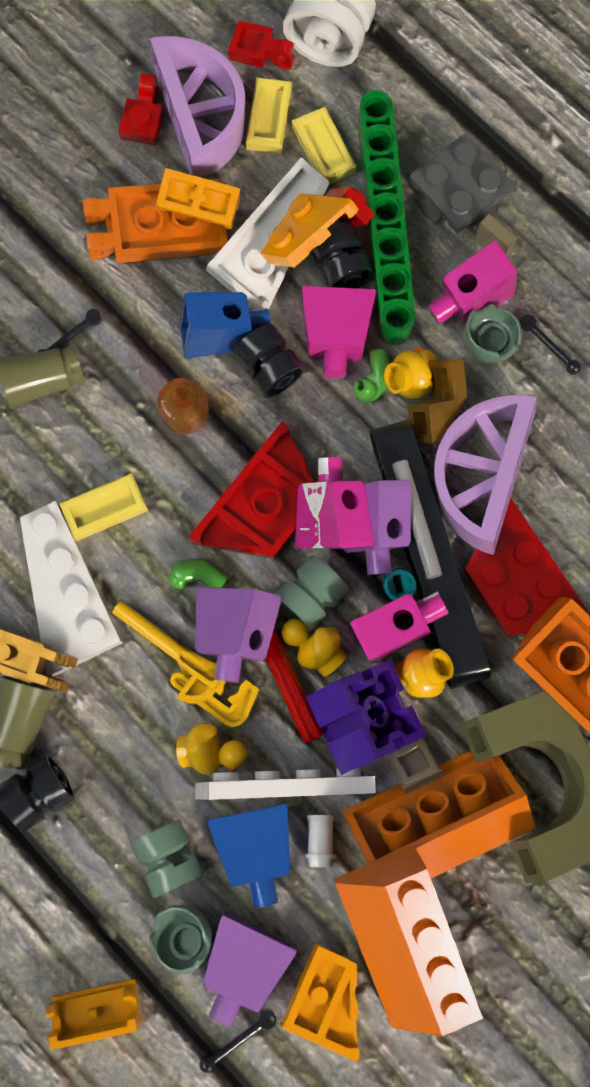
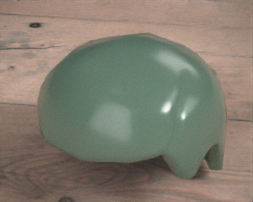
M489 304L479 310L473 309L468 316L463 330L465 348L473 358L483 363L502 362L513 356L519 349L522 339L520 322L509 310L497 307L494 304Z
M183 905L170 906L157 913L154 917L155 926L149 937V943L155 951L158 963L170 973L190 974L205 965L211 955L215 939L210 920L197 908Z

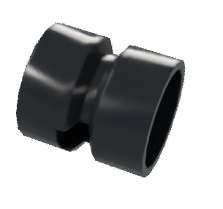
M339 222L330 225L327 229L331 236L321 245L311 250L317 266L323 267L321 274L327 287L360 288L373 277L374 270L366 252L360 250L362 245L354 225L350 222Z
M266 324L255 329L244 337L234 350V356L244 370L249 373L254 372L252 381L265 398L274 397L291 387L305 371L304 365L293 350H285L286 341L273 324Z
M45 754L26 767V775L22 776L16 773L0 783V804L13 824L22 832L45 819V811L47 809L56 812L75 799V794L68 779L49 754Z

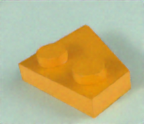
M299 193L296 199L291 202L289 210L278 227L271 233L269 241L260 254L268 263L294 268L309 255L313 248L321 245L331 236L327 228L343 214L352 218L359 209L348 198Z
M315 942L280 1025L282 1029L357 1062L360 1056L359 1046L357 1045L356 1020H358V1002L355 992L357 986V963L353 959Z

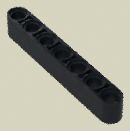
M404 420L370 430V440L383 481L397 480L392 464L401 460H408L443 575L433 579L426 578L411 529V542L408 547H404L412 575L416 581L420 600L438 592L449 613L428 624L435 648L446 652L453 663V676L446 682L452 690L489 679L491 673L487 656L412 425L409 420Z

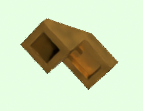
M463 358L428 361L432 374L433 400L407 404L409 421L417 443H440L445 432L468 396Z

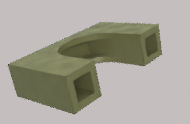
M542 691L460 723L476 763L499 756L520 746H527L545 753L555 763L562 776L564 801L557 817L549 825L509 843L525 883L547 882L590 862V745L586 736L580 731L577 721L548 693Z

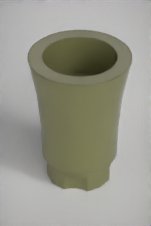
M75 347L62 349L61 351L59 348L19 356L0 357V378L11 410L47 395L69 390L70 385L73 386L85 382Z
M1 676L0 766L25 769L28 756L33 752L43 720L57 690L40 684L31 685L12 677Z

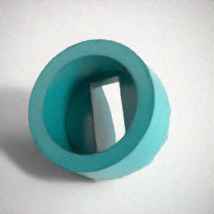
M394 568L391 570L392 573L385 575L383 589L389 598L396 600L409 593L413 596L416 590V581L409 571L403 568ZM399 574L403 592L396 593L393 576Z

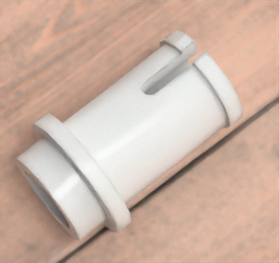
M307 815L308 854H303V858H308V867H333V859H337V854H333L334 816Z

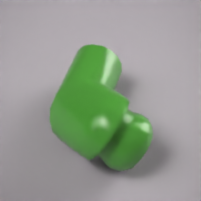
M377 349L369 353L371 373L362 381L357 380L354 384V394L362 402L375 401L388 389L384 382V371L389 364V355L385 349Z
M202 558L178 561L171 567V573L168 577L170 584L176 589H184L190 582L200 580L211 588H225L230 580V576Z

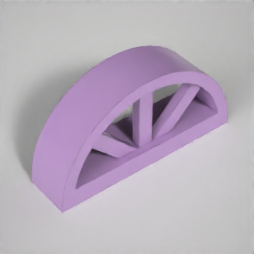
M175 36L150 38L152 66L189 174L201 178L207 177L222 168L234 156L241 144L245 122V91L242 80L232 63L224 55L207 44ZM177 70L192 73L183 87ZM205 78L219 87L226 95L225 97L188 105V102ZM231 109L234 111L229 124L222 132L193 119ZM200 137L210 142L202 145Z
M507 395L492 398L473 406L451 424L437 449L434 466L435 486L438 503L445 520L452 530L466 543L491 555H494L534 420L537 397ZM513 420L505 444L493 424ZM481 429L500 461L456 450L469 436ZM449 464L495 475L453 498L450 497L446 486V474ZM491 493L482 526L479 527L465 517L460 509Z

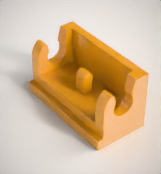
M165 168L156 207L162 211L167 212L168 210L223 225L225 228L232 230L236 210L238 211L240 204V188Z
M136 978L55 995L51 997L52 1002L46 1007V1017H51L53 1028L48 1037L50 1050L138 1031L143 1023Z

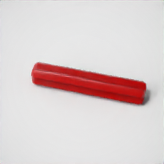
M273 629L265 660L302 740L305 743H310L323 735V730L319 727L306 699L305 691L277 631Z

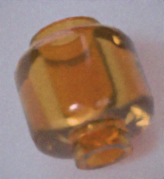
M176 378L166 383L159 392L157 398L158 412L165 426L171 431L179 434H191L200 430L207 422L210 413L208 397L203 387L195 380Z

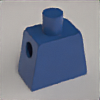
M243 292L185 293L179 323L184 358L234 352L238 343L249 333L263 325L271 324L268 308L249 310L247 295Z
M287 803L208 820L210 832L231 887L249 884L254 908L278 903L274 878L290 874Z

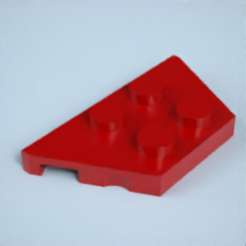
M282 421L189 535V541L196 545L274 559L296 532L297 500L300 484L316 483L307 469V464L301 452L298 451L290 435L287 424Z
M510 498L494 555L476 549L463 570L506 637L526 636L532 625L559 597L573 599L590 616V613Z

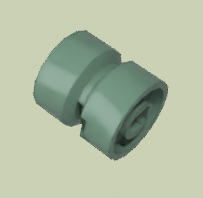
M313 555L297 570L299 579L297 581L288 580L275 593V595L281 596L280 606L293 619H301L310 632L326 616L325 607H334L349 591L345 582L327 564Z
M180 819L130 842L138 863L146 865L148 868L144 878L153 898L174 890L204 874L195 852L187 851L185 848L189 838Z

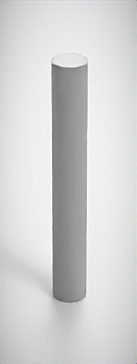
M408 460L395 462L392 466L396 479L411 481V529L426 578L433 579L443 574Z

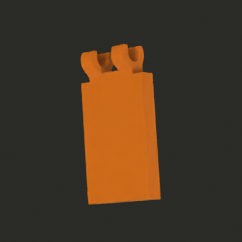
M218 178V179H208V180H212V181H215V182H219V183H220L219 178ZM161 183L108 188L109 198H87L82 200L86 225L95 226L106 221L107 233L86 234L89 258L92 260L103 259L115 253L116 263L215 255L228 242L227 232L223 225L168 210L167 212L159 210L156 207Z

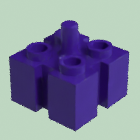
M391 660L370 667L363 672H357L341 678L306 697L319 727L327 725L324 728L323 735L329 741L327 745L341 775L426 736L413 706L405 707L399 692L405 689Z

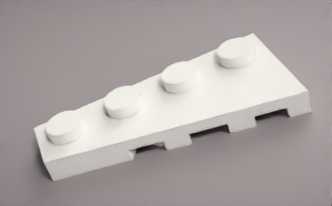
M301 157L206 267V271L229 291L245 293L250 309L268 308L269 310L289 267L268 263L260 253L269 241L271 233L278 227L289 210L291 202L296 199L298 194L323 196L329 181Z
M54 501L20 517L41 642L51 645V649L78 658L76 665L122 644L123 642L82 553L71 534L59 504ZM47 660L45 665L46 674L52 676L72 668L60 666L50 660Z
M356 768L343 775L340 774L339 769H336V777L321 778V769L296 770V779H280V771L255 772V780L239 781V772L213 773V782L195 783V800L376 793L375 776H361V768Z

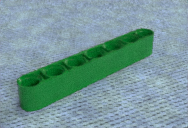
M373 90L363 95L360 100L358 135L364 196L366 204L375 213L367 226L371 265L374 270L373 287L376 289L377 328L380 338L385 343L400 345L406 342L411 335L415 320V307L392 99L383 91ZM378 114L380 117H372L370 115ZM374 147H381V148H383V149H385V150H383V151H376V150H374V149H372V148H374ZM383 180L388 182L389 184L379 185L375 183V181ZM388 214L393 219L383 220L378 215ZM385 248H391L395 250L397 254L386 255L381 250ZM396 283L401 289L390 291L384 285ZM399 318L405 325L394 327L387 320Z

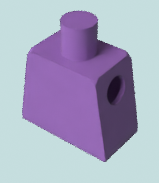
M410 480L375 481L365 484L373 546L343 549L346 553L365 552L367 575L392 573L389 549L408 547L411 542Z
M197 587L195 649L198 653L217 657L214 680L239 683L242 659L262 661L266 658L281 603V596L257 589Z
M225 911L219 922L203 982L204 987L218 993L210 1010L209 1017L222 1025L232 1027L241 1005L258 1012L295 957L297 945Z

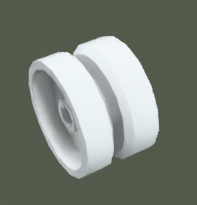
M294 0L283 21V33L287 40L294 43L295 50L313 62L334 67L349 65L359 55L364 42V34L368 31L375 15V0Z

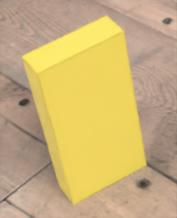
M256 77L246 137V150L282 154L292 93V82Z
M325 106L292 120V128L312 167L329 181V185L356 173L357 166Z
M132 473L59 503L75 541H79L148 511Z

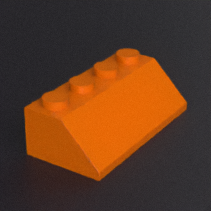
M559 597L532 625L511 659L590 734V616L573 599Z
M470 750L440 764L439 767L442 770L443 777L405 794L402 786L398 784L342 812L366 865L414 845L429 872L430 878H433L535 829L527 795L500 756L476 763Z
M414 845L333 879L392 1028L444 1036L483 1019L429 872Z

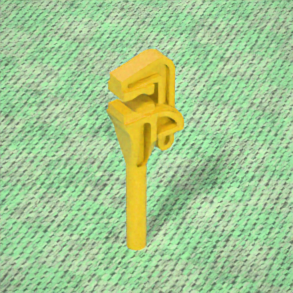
M120 601L112 612L115 616L178 662L182 673H174L170 678L171 684L180 691L177 697L178 700L190 705H199L228 727H240L247 721L259 693V689L245 680L239 686L238 693L227 699L232 704L231 707H226L214 698L216 694L223 695L225 686L228 683L214 680L215 662L184 647L125 602Z

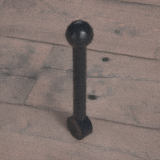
M96 309L88 310L85 320L50 347L40 349L37 352L55 348L60 349L89 325L96 326L100 324L102 320L100 312Z
M525 315L522 317L520 322L521 329L527 332L531 331L566 365V371L569 374L576 375L581 371L580 362L571 360L536 326L534 316Z
M270 1010L263 1011L257 1023L212 1056L206 1055L202 1057L199 1062L200 1070L203 1073L213 1072L216 1063L263 1028L266 1030L273 1028L276 1024L275 1014Z

